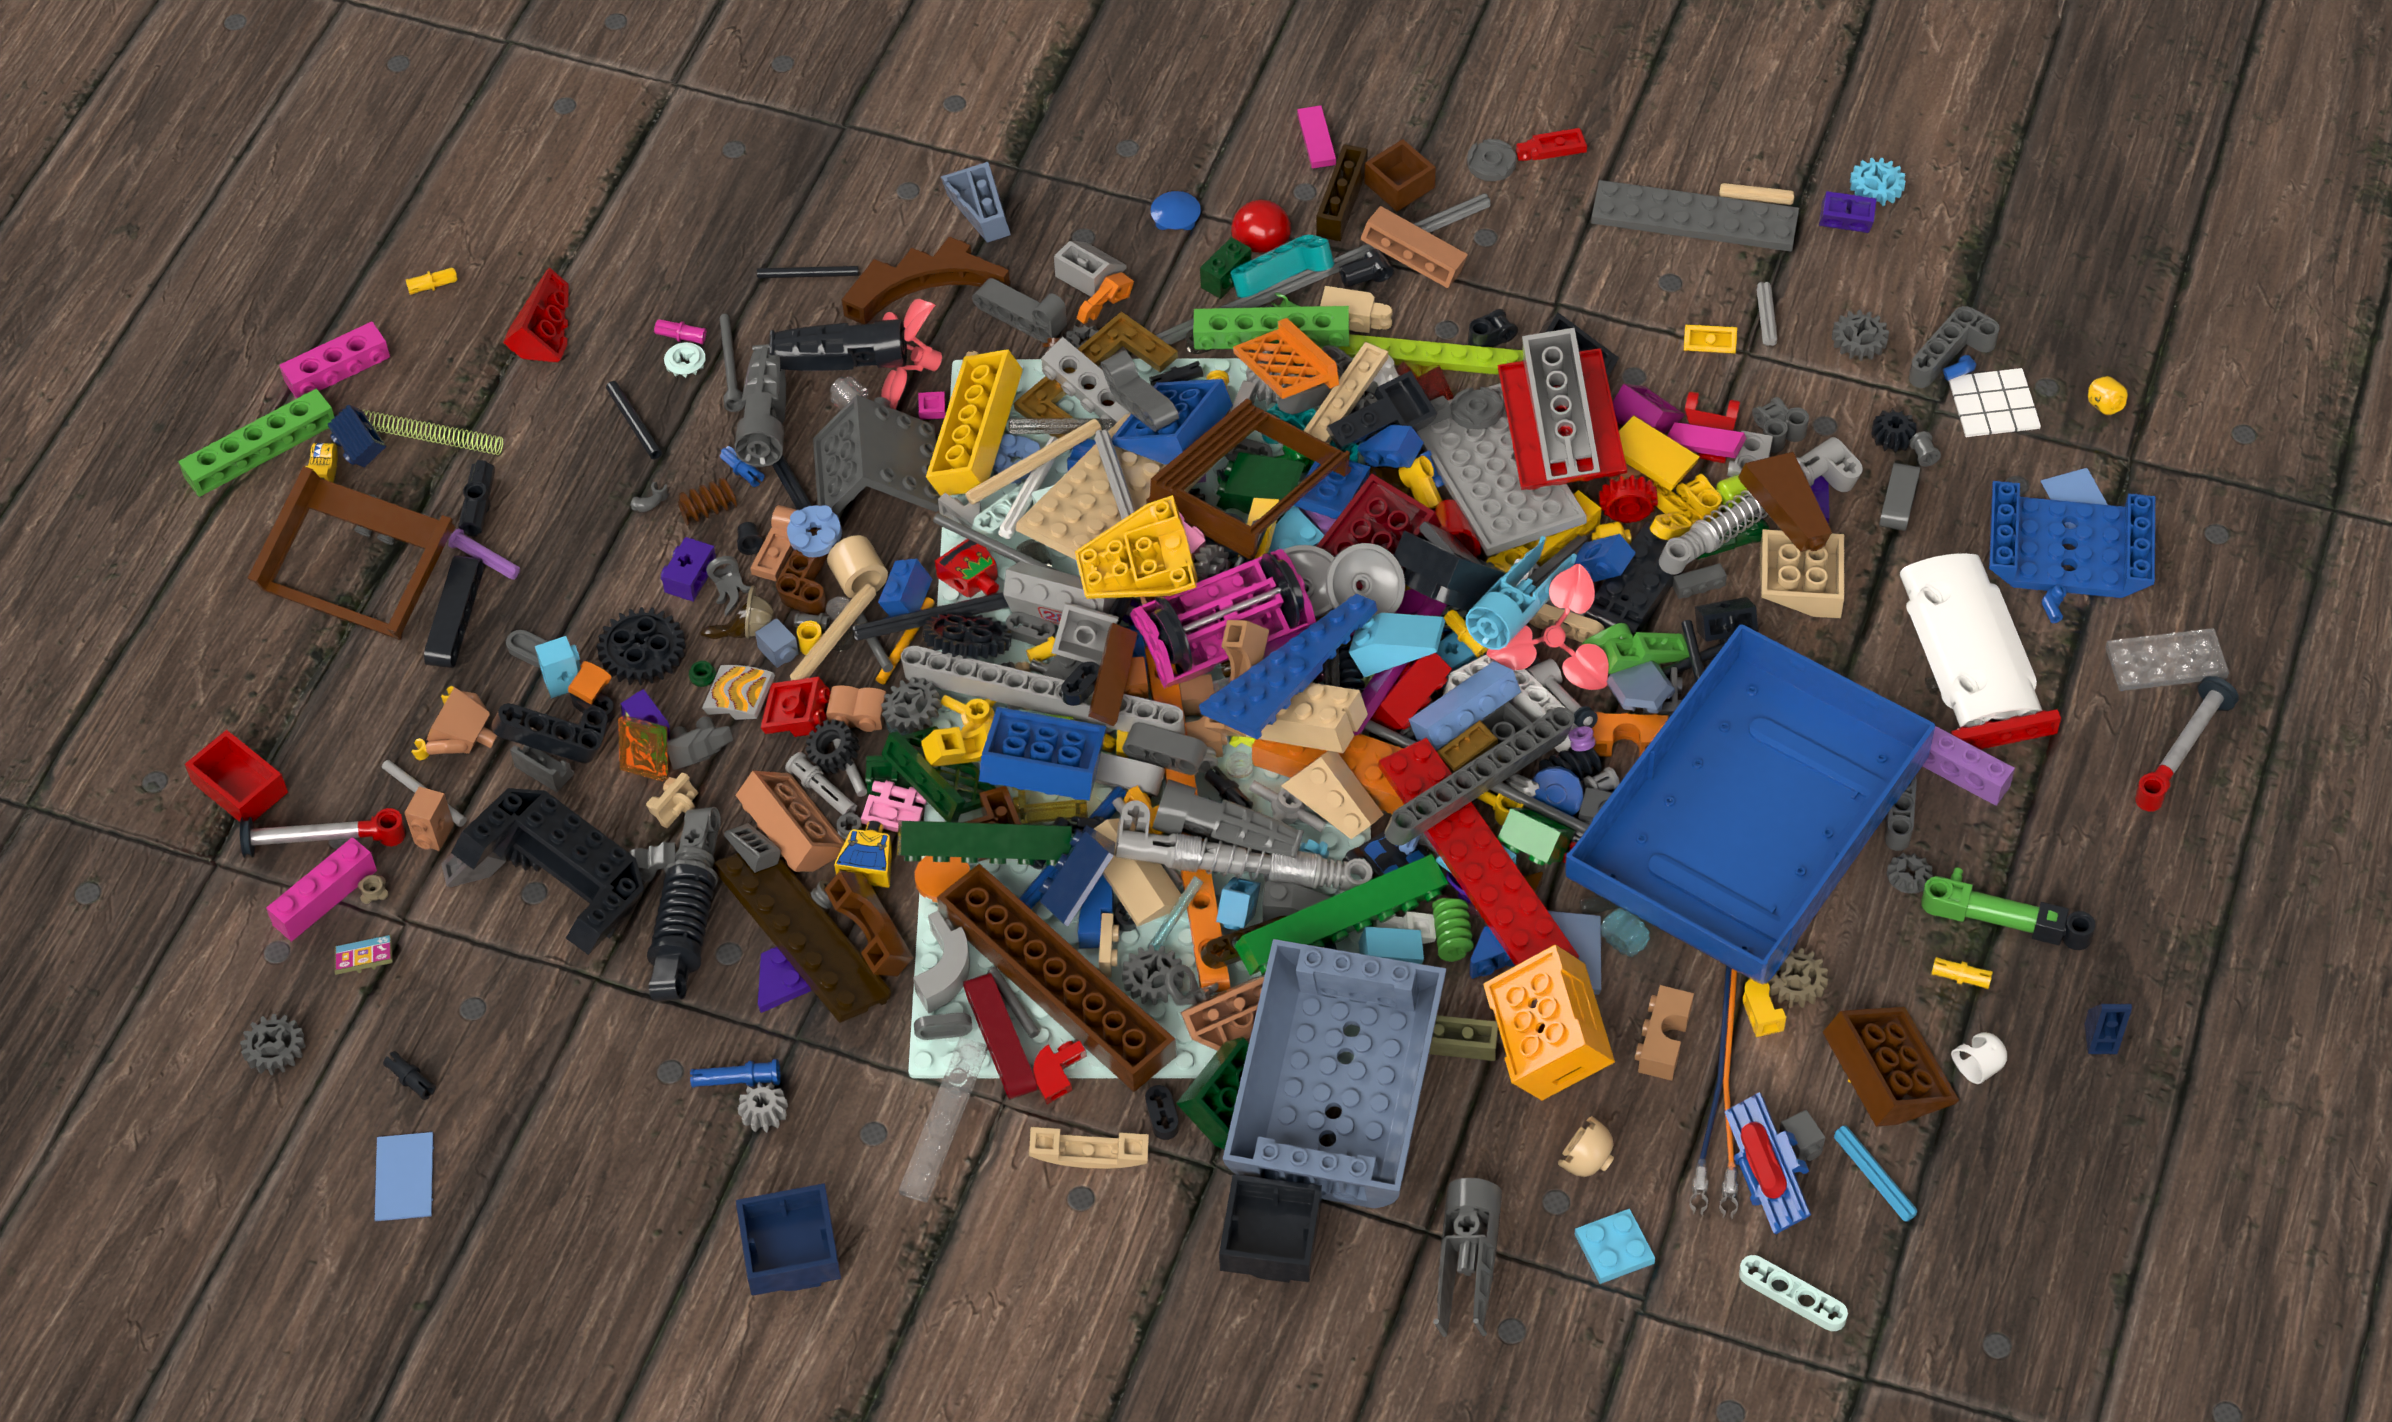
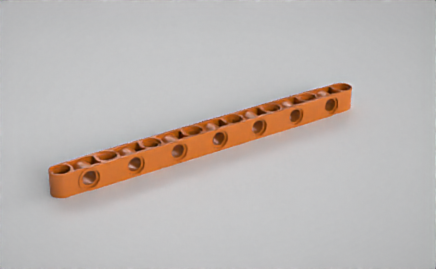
M1144 646L1152 700L1177 706L1183 711L1179 684L1164 689L1148 646ZM1172 664L1173 674H1177L1176 666ZM1185 723V730H1186L1185 735L1188 736V735H1187V729H1186V723ZM1164 768L1166 784L1168 779L1194 787L1196 788L1195 795H1198L1195 775H1188ZM1198 869L1196 873L1182 870L1181 877L1187 902L1186 906L1200 988L1217 982L1218 989L1215 993L1225 991L1230 988L1228 967L1224 966L1213 969L1206 966L1201 959V952L1210 940L1222 936L1220 923L1216 922L1218 909L1212 874L1208 875L1206 870ZM1224 949L1216 954L1220 957V955L1224 952Z

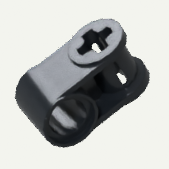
M1497 309L1490 314L1471 321L1467 345L1493 348L1511 341L1517 335L1518 327L1509 322L1503 309Z

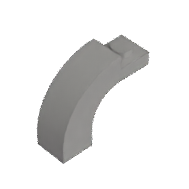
M939 911L929 914L928 918L930 931L943 950L942 958L931 969L913 977L915 993L928 1014L943 1007L957 996L963 988V981L967 980L970 968L968 944L962 927L954 930L948 918L944 920Z

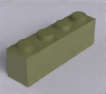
M1437 1015L1429 1054L1495 1061L1498 1041L1497 1021Z

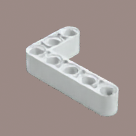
M1486 654L1451 672L1443 695L1495 660L1489 658ZM1526 669L1513 670L1521 693L1508 702L1528 720L1534 722L1554 708L1564 707ZM1574 723L1571 730L1577 728L1578 726ZM1567 736L1564 742L1555 747L1558 752L1562 750L1568 751L1571 747L1569 736Z

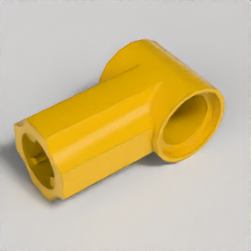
M1420 456L1416 458L1411 468L1399 467L1400 479L1406 487L1411 489L1415 500L1430 509L1436 508L1442 502L1432 479L1434 469L1427 457Z

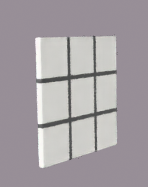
M2022 368L1967 374L1949 380L1965 437L2040 429L2041 425Z

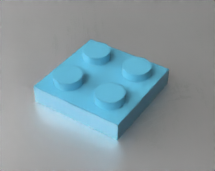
M1630 1209L1575 1229V1236L1599 1284L1655 1264V1256Z

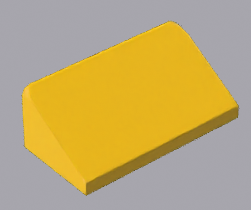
M1685 325L1684 351L1736 354V327Z

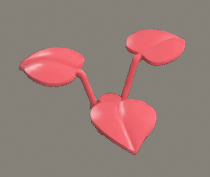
M916 299L912 302L905 315L904 327L906 329L904 330V339L908 342H915L919 347L907 344V349L912 351L911 361H914L915 365L898 367L897 371L891 370L883 384L881 397L890 401L889 408L896 410L897 403L906 385V370L921 372L925 368L936 371L941 364L942 353L925 345L915 337L932 309L936 306L931 302ZM887 312L882 320L898 318L896 314Z
M1575 564L1571 568L1559 573L1552 580L1549 587L1551 602L1558 608H1565L1564 613L1555 622V626L1545 627L1541 637L1532 640V631L1525 625L1506 647L1500 650L1488 649L1487 656L1512 670H1523L1529 667L1536 658L1537 652L1534 644L1543 642L1548 647H1560L1571 655V657L1563 662L1562 670L1566 679L1573 685L1588 690L1605 688L1607 686L1609 669L1608 658L1605 652L1594 644H1583L1574 652L1565 645L1566 635L1561 628V624L1568 616L1570 610L1583 614L1593 604L1595 596L1594 584L1587 570L1581 564Z

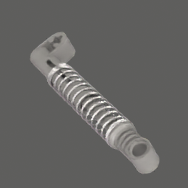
M1835 437L1829 438L1802 457H1797L1810 487L1813 485L1814 480L1822 475L1837 491L1848 492L1855 486L1863 470L1860 461ZM1743 490L1741 496L1735 495L1733 501L1728 500L1726 506L1720 505L1718 511L1713 510L1711 512V516L1705 515L1703 520L1696 521L1691 526L1689 532H1686L1679 538L1670 539L1659 557V565L1666 573H1681L1685 566L1698 556L1717 550L1723 543H1727L1731 538H1735L1738 533H1742L1746 528H1750L1753 523H1757L1761 518H1765L1768 513L1749 491ZM1736 498H1741V501H1742V502H1740L1739 504H1737V503L1735 502V499H1736ZM1733 503L1734 507L1730 509L1728 504ZM1722 507L1726 508V512L1723 514L1720 512ZM1714 512L1719 514V517L1716 519L1712 517ZM1707 517L1711 518L1710 523L1705 521Z

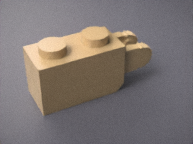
M1325 286L1320 306H1349V330L1370 333L1371 328L1383 330L1391 328V307L1387 304L1375 303V297L1371 293Z

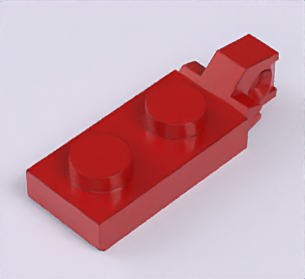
M1580 128L1533 135L1532 139L1527 140V142L1516 144L1518 161L1542 160L1587 152V145Z

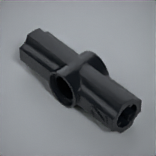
M477 460L476 463L471 465L468 483L463 489L464 502L458 528L462 529L467 536L477 537L479 533H482L486 513L491 507L489 498L495 467L485 460Z

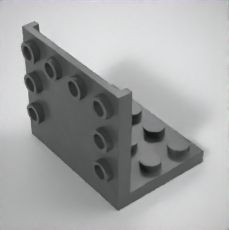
M856 395L813 438L818 506H829L838 515L850 501L855 499L861 490L868 486L937 512L939 510L938 498L941 496L926 478L936 446L935 426Z

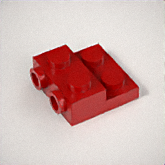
M820 677L772 683L761 729L765 734L790 731L794 737L809 735L811 730L816 733L817 728L815 726L818 724L822 726L824 725L823 721H826L824 708L825 703H829L830 689Z

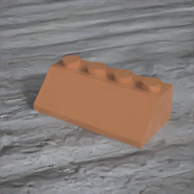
M751 772L735 796L742 803L743 809L757 822V827L781 850V854L785 858L788 867L796 872H814L836 859L845 843L794 777L789 773Z

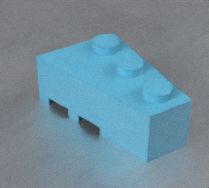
M1292 506L1275 526L1269 553L1281 548L1284 550L1297 545L1317 546L1324 537V534L1296 506Z

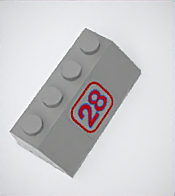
M1021 561L1006 569L1003 595L1012 613H1026L1048 620L1058 626L1065 602L1109 614L1116 598L1086 599L1081 577Z

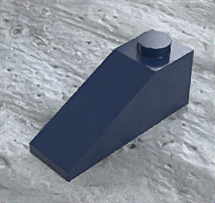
M2100 1004L2089 1009L2085 1021L2088 1054H2118L2131 1014V1004Z

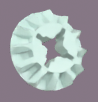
M694 343L676 344L666 352L664 357L667 371L673 372L675 377L682 374L685 378L690 373L696 375L698 369H703L704 362L706 361L703 349ZM681 357L683 359L685 358V360H689L690 363L686 364L685 362H681Z

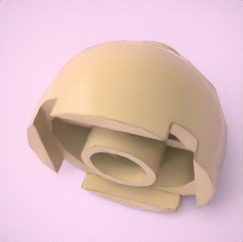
M1593 1116L1586 1120L1590 1123L1588 1128L1580 1127L1564 1149L1562 1154L1567 1156L1566 1160L1558 1161L1559 1166L1576 1176H1591L1599 1169L1606 1171L1614 1159L1610 1155L1613 1148L1612 1135Z

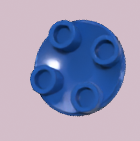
M1181 191L1164 193L1157 197L1151 205V216L1155 221L1156 227L1160 230H1191L1195 227V222L1198 220L1201 212L1198 200L1192 195Z

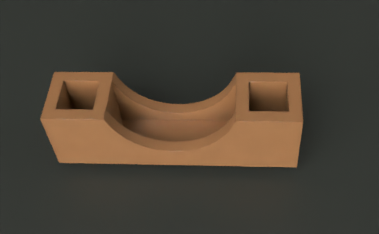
M1227 620L1221 647L1225 650L1230 660L1231 676L1229 683L1263 660L1269 629L1250 621ZM1209 717L1205 719L1204 728L1225 736L1246 737V734Z

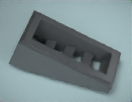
M749 823L725 831L724 836L754 873L778 864L781 850Z

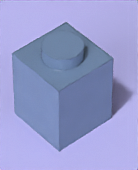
M777 618L755 632L758 649L776 668L792 661L799 654L796 638Z

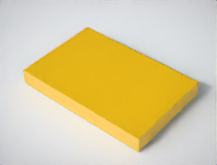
M1634 415L1619 430L1625 462L1670 491L1696 465L1700 457Z

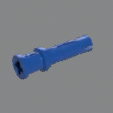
M773 1059L772 1062L767 1063L748 1061L745 1063V1066L690 1070V1075H693V1077H690L692 1088L746 1083L747 1086L755 1087L758 1082H771L774 1085H780L781 1077L778 1059Z

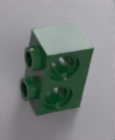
M1231 237L1200 267L1201 288L1219 299L1224 297L1234 287L1231 271L1252 260L1251 248Z

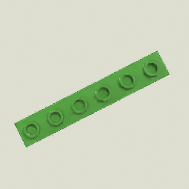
M1349 306L1194 309V348L1205 350L1233 349V346L1279 329L1278 321L1288 318L1318 347L1328 345L1335 347L1349 346ZM1275 340L1270 343L1279 344L1280 341Z
M316 388L178 461L183 476L197 496L200 497L328 429V423L335 419L332 407Z

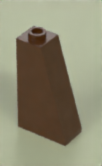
M1794 452L1745 463L1738 476L1740 482L1800 552L1822 549L1826 545L1832 531Z

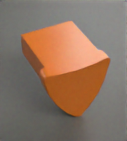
M583 661L580 665L581 670L568 687V692L592 705L612 677L608 672L595 664Z

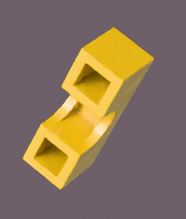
M992 723L983 724L978 729L966 733H961L959 727L934 730L921 741L926 761L932 767L981 761L982 751Z

